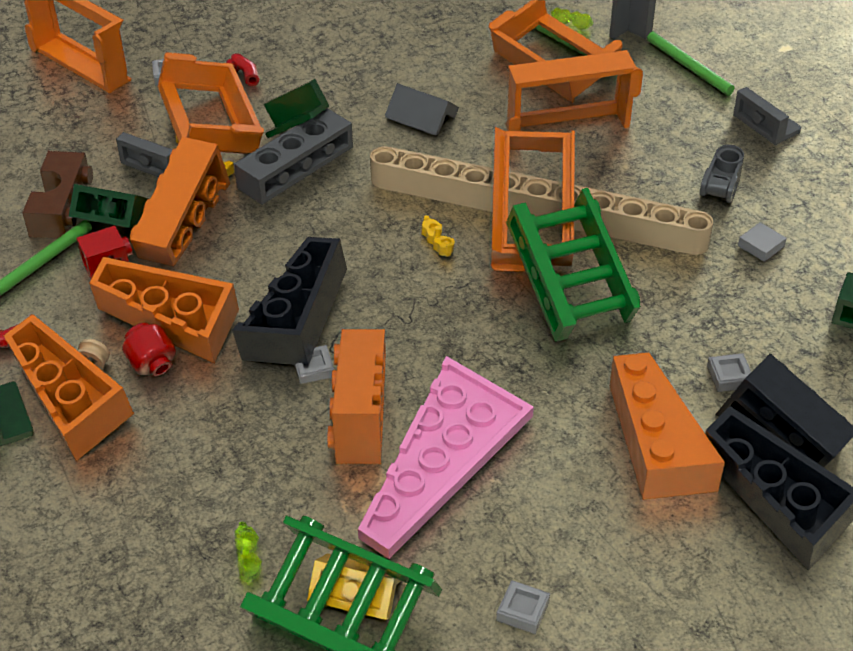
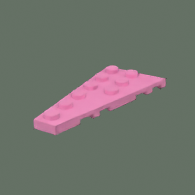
M446 356L438 378L434 379L431 384L430 393L424 405L420 406L399 447L400 452L395 462L391 463L386 473V480L380 492L375 494L358 528V539L390 559L533 417L534 407Z

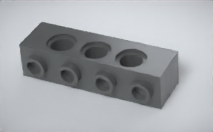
M326 108L314 118L293 127L235 162L234 170L237 189L263 205L353 148L352 123Z

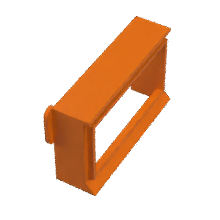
M24 0L29 24L25 25V31L29 47L33 52L38 51L108 93L115 91L132 80L127 76L128 72L120 34L123 19L88 0H56L103 26L95 31L92 37L95 48L94 52L60 32L53 0Z
M531 0L515 13L512 10L505 11L489 23L494 52L514 65L546 61L517 42L538 25L586 55L622 51L621 48L623 46L622 41L614 40L604 48L600 47L547 14L545 0ZM600 78L548 84L546 86L573 103L575 102V97Z
M627 50L508 66L507 122L505 123L508 131H521V127L614 114L618 115L624 128H630L633 97H637L641 93L643 71L641 68L636 67ZM617 75L615 100L521 113L522 88Z
M165 53L158 89L178 142H180L182 137L215 143L218 144L220 152L248 154L257 150L264 133V128L260 126L233 64L196 61L197 58L191 54ZM176 89L218 92L232 125L189 123Z
M495 127L491 268L494 271H526L516 245L507 244L509 150L562 152V210L573 208L575 130H571V133L504 131ZM574 221L562 224V242L574 240ZM574 254L551 259L552 266H572Z

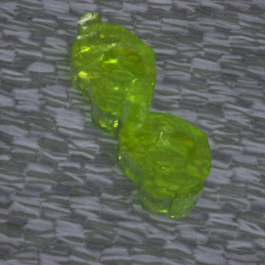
M559 7L551 11L552 17L563 24H568L571 21L578 30L588 29L594 24V21L587 13L581 14L578 11L571 13L568 9L561 10Z
M242 521L235 530L239 578L245 580V582H252L253 579L260 575L262 570V561L255 554L259 545V536L252 527L247 526V523Z

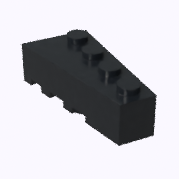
M307 237L285 264L286 271L283 275L271 281L268 285L269 292L262 301L256 300L249 309L250 316L244 323L238 322L232 330L241 360L294 365L303 363V365L309 366L313 351L317 346L347 271L340 238Z
M731 406L706 429V436L725 462L722 477L809 571L853 522V486Z

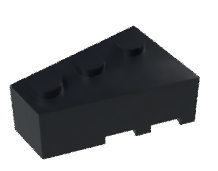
M771 353L743 380L715 414L719 417L731 406L822 467L827 466L853 438V425Z

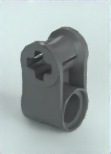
M730 144L718 147L709 168L704 173L700 187V196L705 197L709 194L724 198L727 203H732L740 181L744 160V152L740 147Z

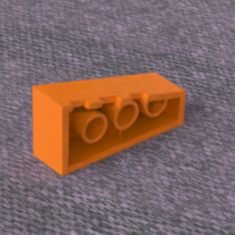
M182 137L177 148L172 150L164 173H161L158 177L153 195L145 202L143 214L138 224L133 226L130 233V242L139 259L173 267L176 265L193 240V228H201L206 220V209L208 207L214 208L218 203L219 195H216L220 189L226 190L231 184L218 144Z
M106 257L102 258L89 282L99 310L133 326L145 322L157 324L164 329L175 346L213 364L217 360L239 311L233 283Z
M31 314L4 335L18 365L76 462L134 414L123 387L35 315Z
M342 329L340 344H334V365L338 366L337 370H332V392H334V397H330V420H332L333 426H328V449H335L336 464H381L386 366L385 329Z
M648 352L613 356L609 386L642 500L718 492L725 462L651 354Z

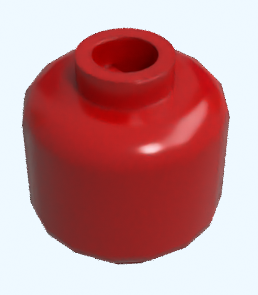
M145 322L137 324L127 331L122 351L137 374L157 377L163 375L171 368V362L175 358L176 349L161 326Z

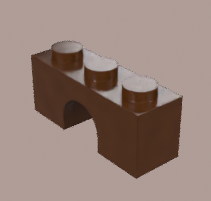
M47 152L40 169L45 192L31 191L22 212L29 237L58 239L68 232L72 226H76L78 218L69 217L74 184L87 186L93 181V169L87 163L85 152Z

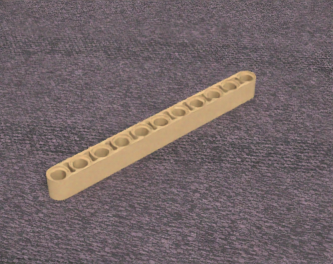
M387 146L377 147L370 153L371 182L375 187L493 212L494 168ZM509 171L508 216L513 205L525 202L530 213L535 216L561 211L562 182ZM574 185V204L581 190L587 187ZM589 188L593 199H596L600 205L601 218L611 238L691 255L704 254L709 249L713 218L708 213ZM580 220L574 221V230L585 232Z

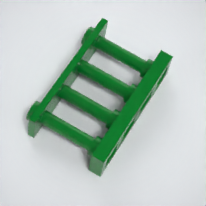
M589 188L581 190L573 208L540 216L531 214L526 202L513 205L506 224L555 342L568 339L577 324V320L618 309L624 323L631 322L641 307L638 291L630 284L601 218L600 205L596 199H593ZM580 220L586 233V237L548 246L546 243L543 244L539 230ZM592 249L599 263L598 267L560 276L558 273H555L551 259ZM605 279L612 293L611 297L573 306L568 304L564 289Z
M286 515L282 523L297 536L269 592L264 591L262 597L247 592L240 607L250 615L327 651H395L422 590L439 597L442 588L433 579L435 573L421 565L411 563L410 568L404 567L324 532L325 526L310 517L302 515L299 521ZM312 542L333 552L305 609L300 608L296 614L284 608L287 603L284 598ZM350 558L369 566V569L342 625L337 624L333 631L321 625L323 618L320 615L347 559ZM387 574L407 584L379 643L374 642L372 648L358 642L360 635L357 632L384 575Z

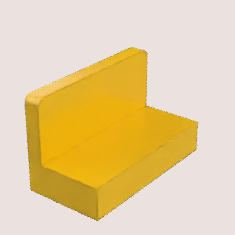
M325 554L314 561L307 601H309L331 554ZM348 558L326 602V606L349 611L369 566ZM387 574L384 575L366 613L367 616L383 620L390 618L396 585L401 582L400 580Z

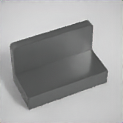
M613 0L609 37L616 39L626 31H629L646 39L653 30L656 0Z
M397 83L385 117L437 136L445 116L455 118L459 107L447 100Z
M748 87L737 91L733 115L774 145L801 132L800 125Z
M125 132L116 138L121 164L156 177L164 173L173 149Z

